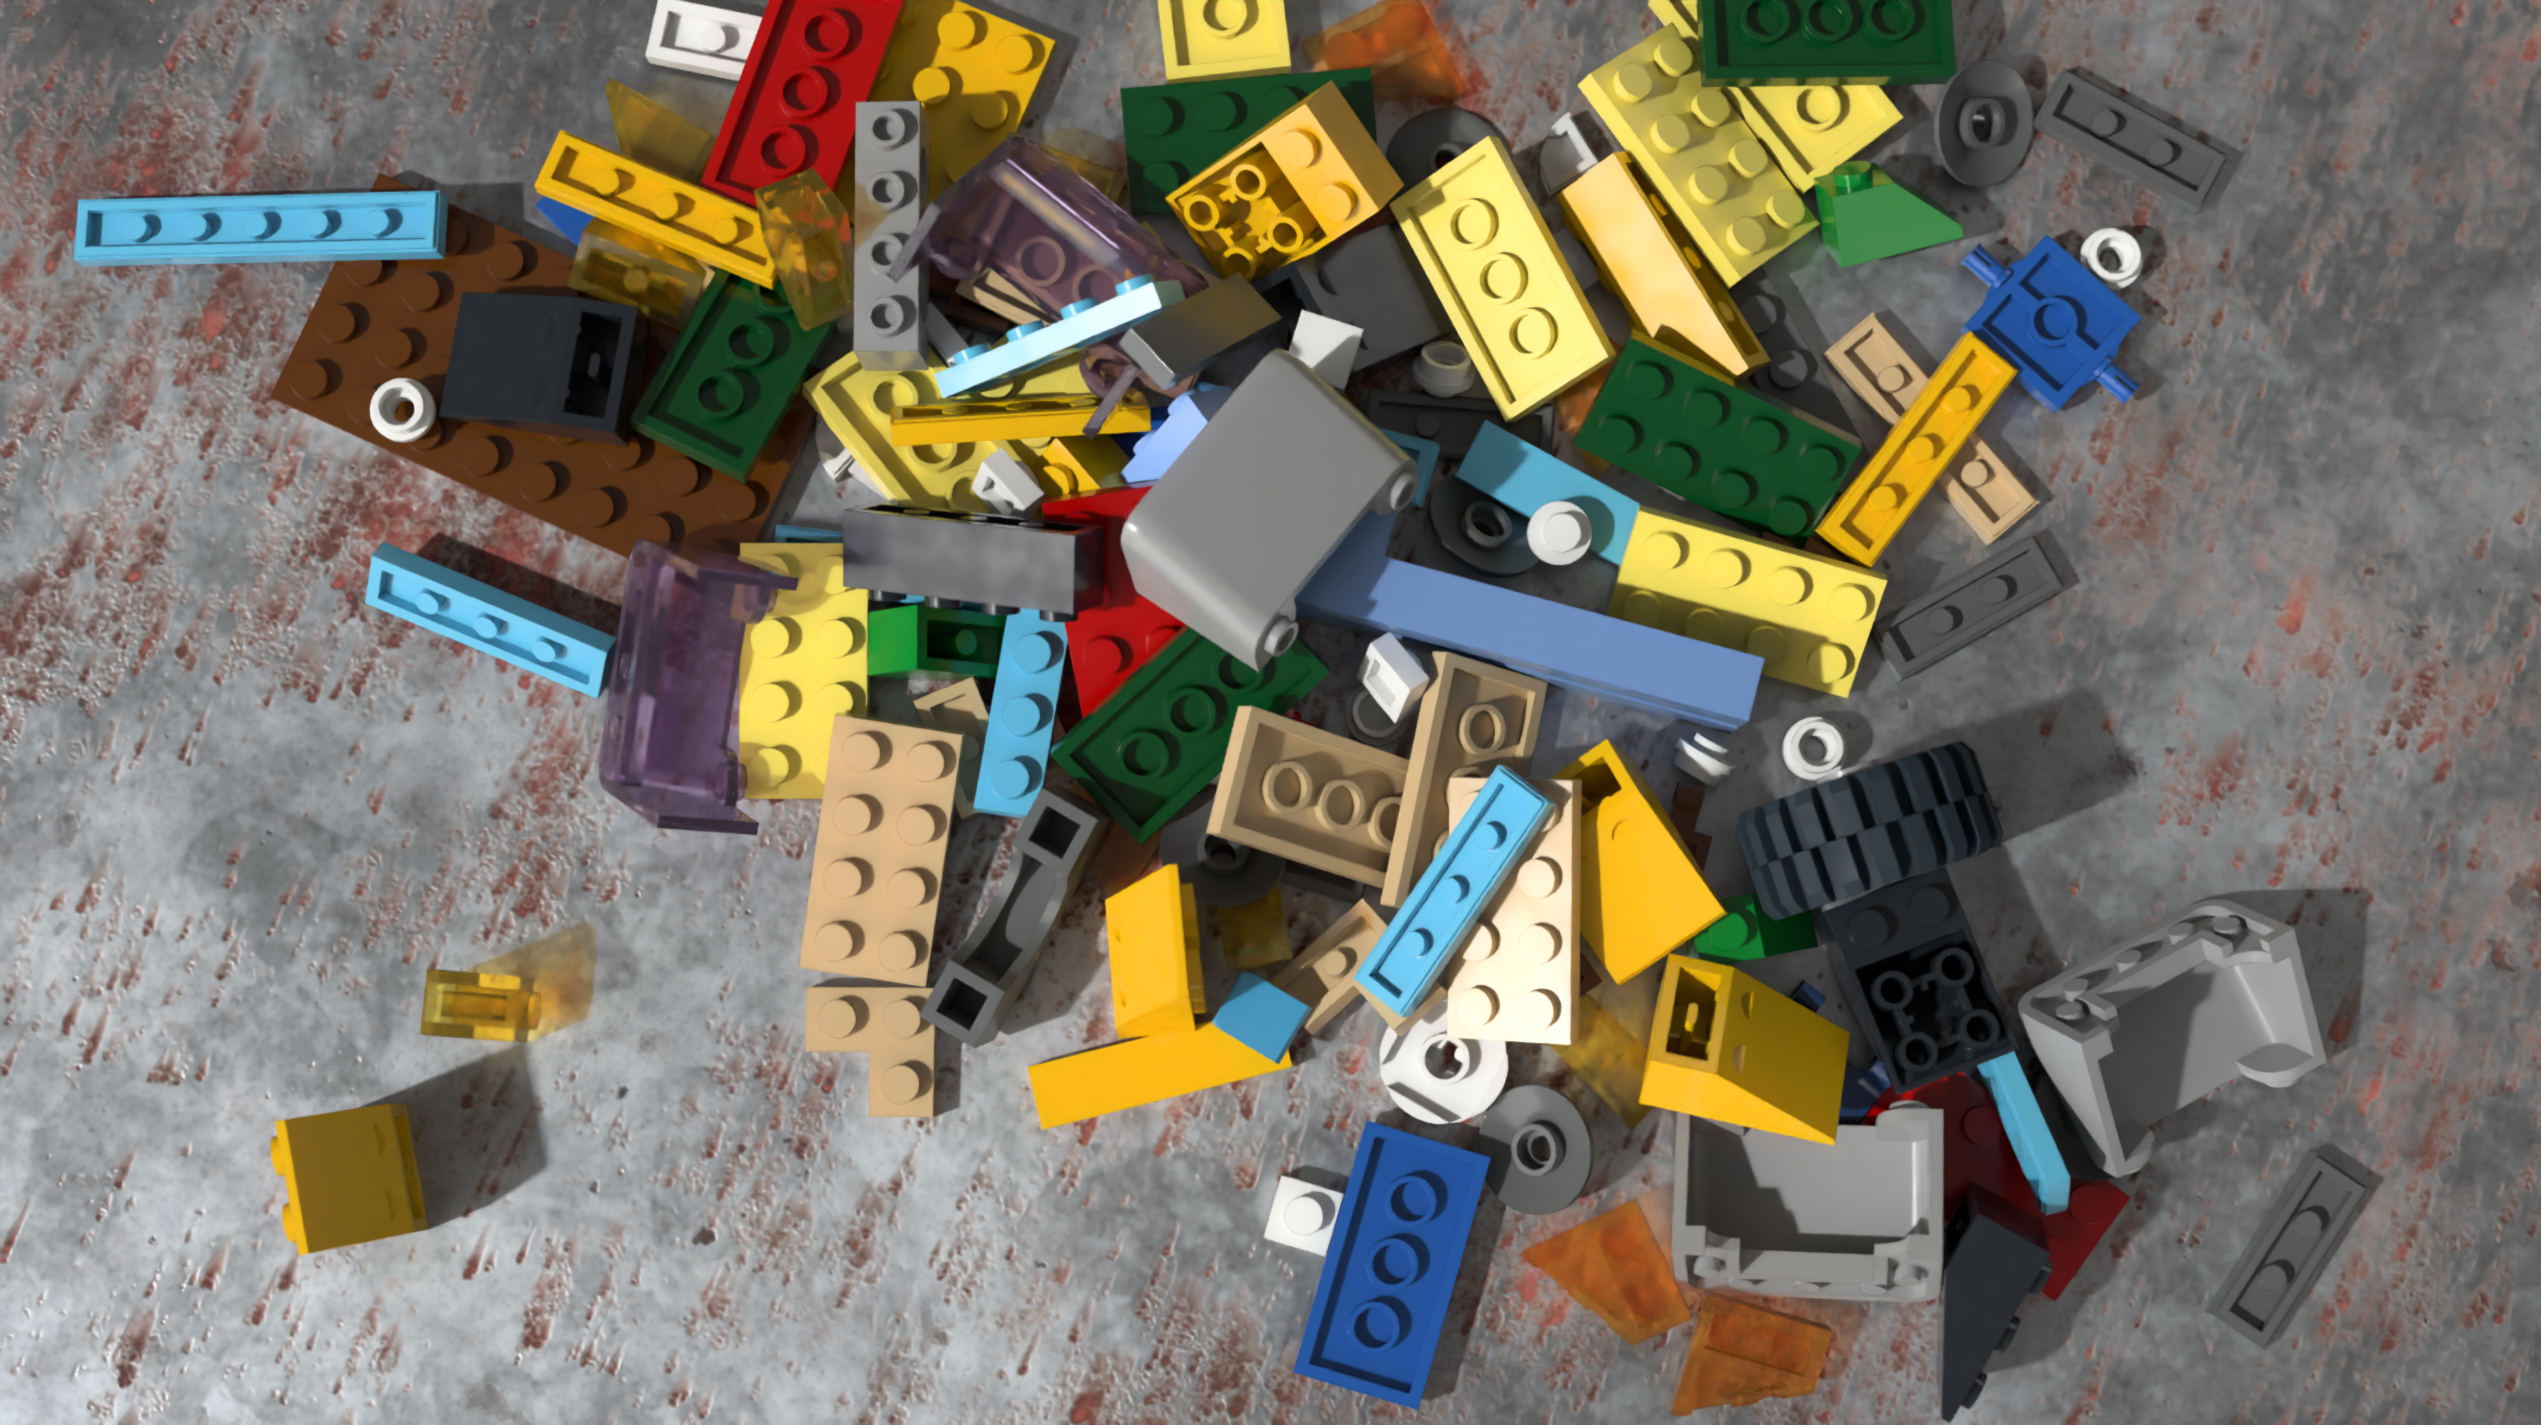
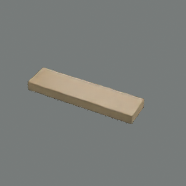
M1874 312L1829 348L1822 356L1888 432L1930 378ZM1976 429L1934 483L1987 546L2039 503L2037 498Z

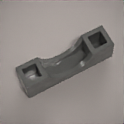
M1061 785L1041 788L1011 844L1010 862L996 895L970 937L949 959L919 1015L921 1018L974 1049L995 1040L1114 820L1108 812Z

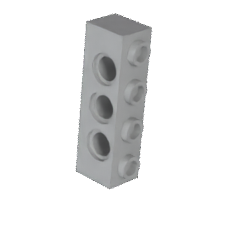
M920 101L856 102L853 352L865 371L929 370L930 124Z

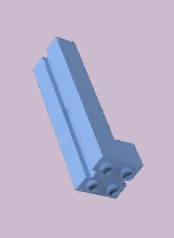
M1394 509L1385 516H1379L1368 510L1294 599L1296 606L1295 618L1373 639H1378L1391 632L1403 647L1432 654V652H1450L1546 681L1548 686L1730 735L1738 730V726L1742 727L1749 721L1765 658L1385 557L1397 516V511Z

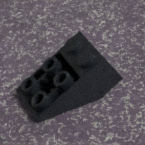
M1398 220L1297 259L1251 284L1282 317L1269 334L1256 340L1264 357L1277 348L1289 351L1302 310L1364 329L1345 391L1421 351L1428 343L1439 341L1457 331Z
M462 292L439 416L453 420L629 447L632 435L629 418L638 402L652 324L636 306L569 296Z
M1945 866L1826 910L1813 919L1836 977L1896 1095L2020 1049Z
M1973 1181L1970 1183L1943 1230V1267L1941 1293L1938 1296L1936 1380L1941 1419L1948 1423H1951L1960 1406L1969 1410L1975 1404L1987 1379V1374L1982 1372L1984 1365L1993 1350L2002 1354L2008 1348L2020 1324V1318L2015 1316L2016 1311L2026 1294L2036 1297L2041 1292L2054 1266V1262L2048 1259L2051 1253L2042 1219Z

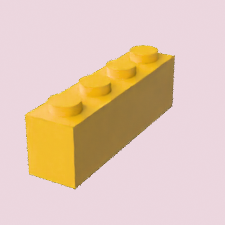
M1626 151L1612 153L1556 195L1565 211L1563 212V220L1567 229L1578 241L1585 243L1598 263L1596 265V273L1601 283L1610 293L1620 298L1630 314L1629 325L1631 330L1634 329L1740 381H1743L1771 361L1714 269Z

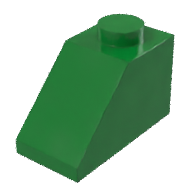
M1850 161L1836 166L1831 174L1814 178L1823 246L1841 268L1964 238L1962 225L1942 205L1876 163Z
M911 605L868 612V676L916 681H963L970 677H973L975 681L996 680L1007 615H991L950 608H933L925 605Z
M1757 892L1720 899L1727 914L1686 941L1690 958L1723 965L1819 947L1811 909L1775 921L1763 911Z

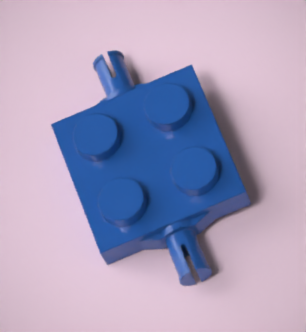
M2047 234L2025 258L2011 264L2008 268L1979 243L1961 264L1965 265L1990 288L1986 291L1981 307L1959 332L1965 334L1971 331L2015 367L2018 372L2013 379L2052 414H2055L2077 389L2090 384L2094 380L2101 384L2123 405L2137 391L2141 384L2136 382L2112 360L2116 357L2121 340L2142 317Z

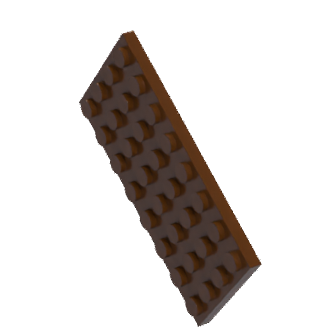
M380 172L370 192L420 191ZM449 203L445 259L335 262L269 398L294 411L731 606L740 587V543H761L816 426L817 411L802 394L803 385L746 484L633 429L630 446L623 447L441 418L439 412L462 292L569 296L638 307L651 322L652 326L637 405L692 311ZM813 366L805 382L823 370ZM409 378L426 387L434 398L436 416L433 425L425 435L411 442L392 441L383 436L372 423L370 416L372 397L380 386L393 379ZM411 401L400 403L395 410L396 420L399 422L409 420L414 414V404Z

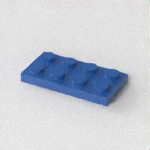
M1365 1121L1298 1350L1293 1373L1419 1410L1491 1157L1371 1121Z

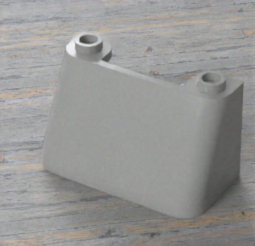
M1277 348L1269 352L1129 515L1122 531L1121 546L1135 590L1257 672H1260L1272 656L1279 657L1283 655L1296 638L1299 626L1294 622L1296 617L1294 599L1366 512L1371 510L1379 516H1385L1393 509L1396 511L1403 510L1410 503L1419 485L1417 464L1411 456L1305 362L1286 350Z
M2210 899L2189 905L2022 995L2018 1001V1011L2024 1032L2092 1162L2098 1168L2116 1178L2141 1170L2145 1167L2147 1161L2155 1155L2157 1143L2154 1132L2148 1128L2150 1125L2235 1078L2245 1075L2270 1087L2282 1088L2296 1084L2302 1079L2303 1075L2327 1063L2295 929L2247 907L2224 899Z
M1918 1101L1894 1102L1890 1105L1889 1110L1877 1116L1876 1126L1838 1125L1834 1146L1677 1112L1671 1243L1677 1285L1685 1290L1696 1293L1885 1302H1924L1937 1298L1941 1293L1943 1267V1109H1929L1928 1105Z

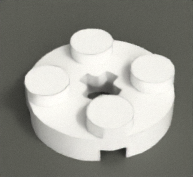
M1448 996L1440 1001L1402 1037L1388 1026L1383 1035L1379 1050L1380 1076L1393 1101L1409 1115L1433 1124L1462 1122L1485 1111L1500 1094L1508 1073V1055L1506 1054L1505 1041L1447 1037ZM1446 1041L1451 1042L1457 1047L1454 1057L1462 1063L1460 1070L1456 1074L1451 1071H1445L1440 1078H1437L1429 1072L1432 1068V1061L1425 1057L1426 1052L1430 1046L1441 1049Z

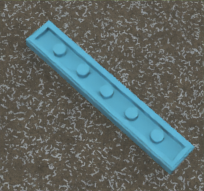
M441 191L78 200L74 260L82 266L88 267L445 259L448 197Z

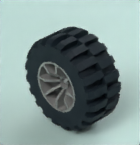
M1963 741L1931 748L1884 764H1880L1879 759H1874L1816 779L1818 786L1777 799L1740 814L1736 827V833L1762 909L1775 921L1999 848L2003 835V830L1976 753Z

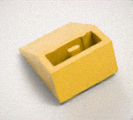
M1331 80L1169 194L1165 200L1222 280L1239 272L1252 284L1297 259L1313 254L1374 215L1389 202L1404 184Z
M1605 739L1549 778L1582 779L1580 932L1618 985L1621 986L1727 914V911L1636 762L1615 744Z
M1170 864L1105 900L1115 1028L1119 1039L1195 1032L1194 1014L1207 1013L1204 977L1199 954L1201 940L1193 883L1181 884L1178 865Z
M1669 953L1657 997L1639 1103L1834 1146L1850 1032L1735 967Z
M389 1103L275 1121L277 1136L271 1139V1159L277 1175L280 1177L285 1176L289 1203L283 1205L282 1220L289 1242L297 1244L298 1255L349 1247L429 1230L406 1103Z

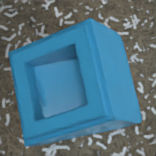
M1245 969L1238 977L1212 1023L1223 1032L1279 1064L1312 1008L1264 978Z

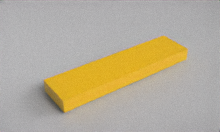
M560 130L534 185L536 192L772 290L798 236V229L794 225L563 130Z
M1971 331L1963 334L1815 531L1857 566L1870 569L2017 374L2018 370Z
M1141 392L892 406V409H889L893 447L1151 431L1150 408L1144 394Z
M1212 1020L1196 1024L1195 1032L1152 1035L1028 1066L1027 1068L1041 1127L1044 1130L1291 1068L1293 1066L1289 1050L1286 1051L1281 1062L1277 1064L1215 1027Z

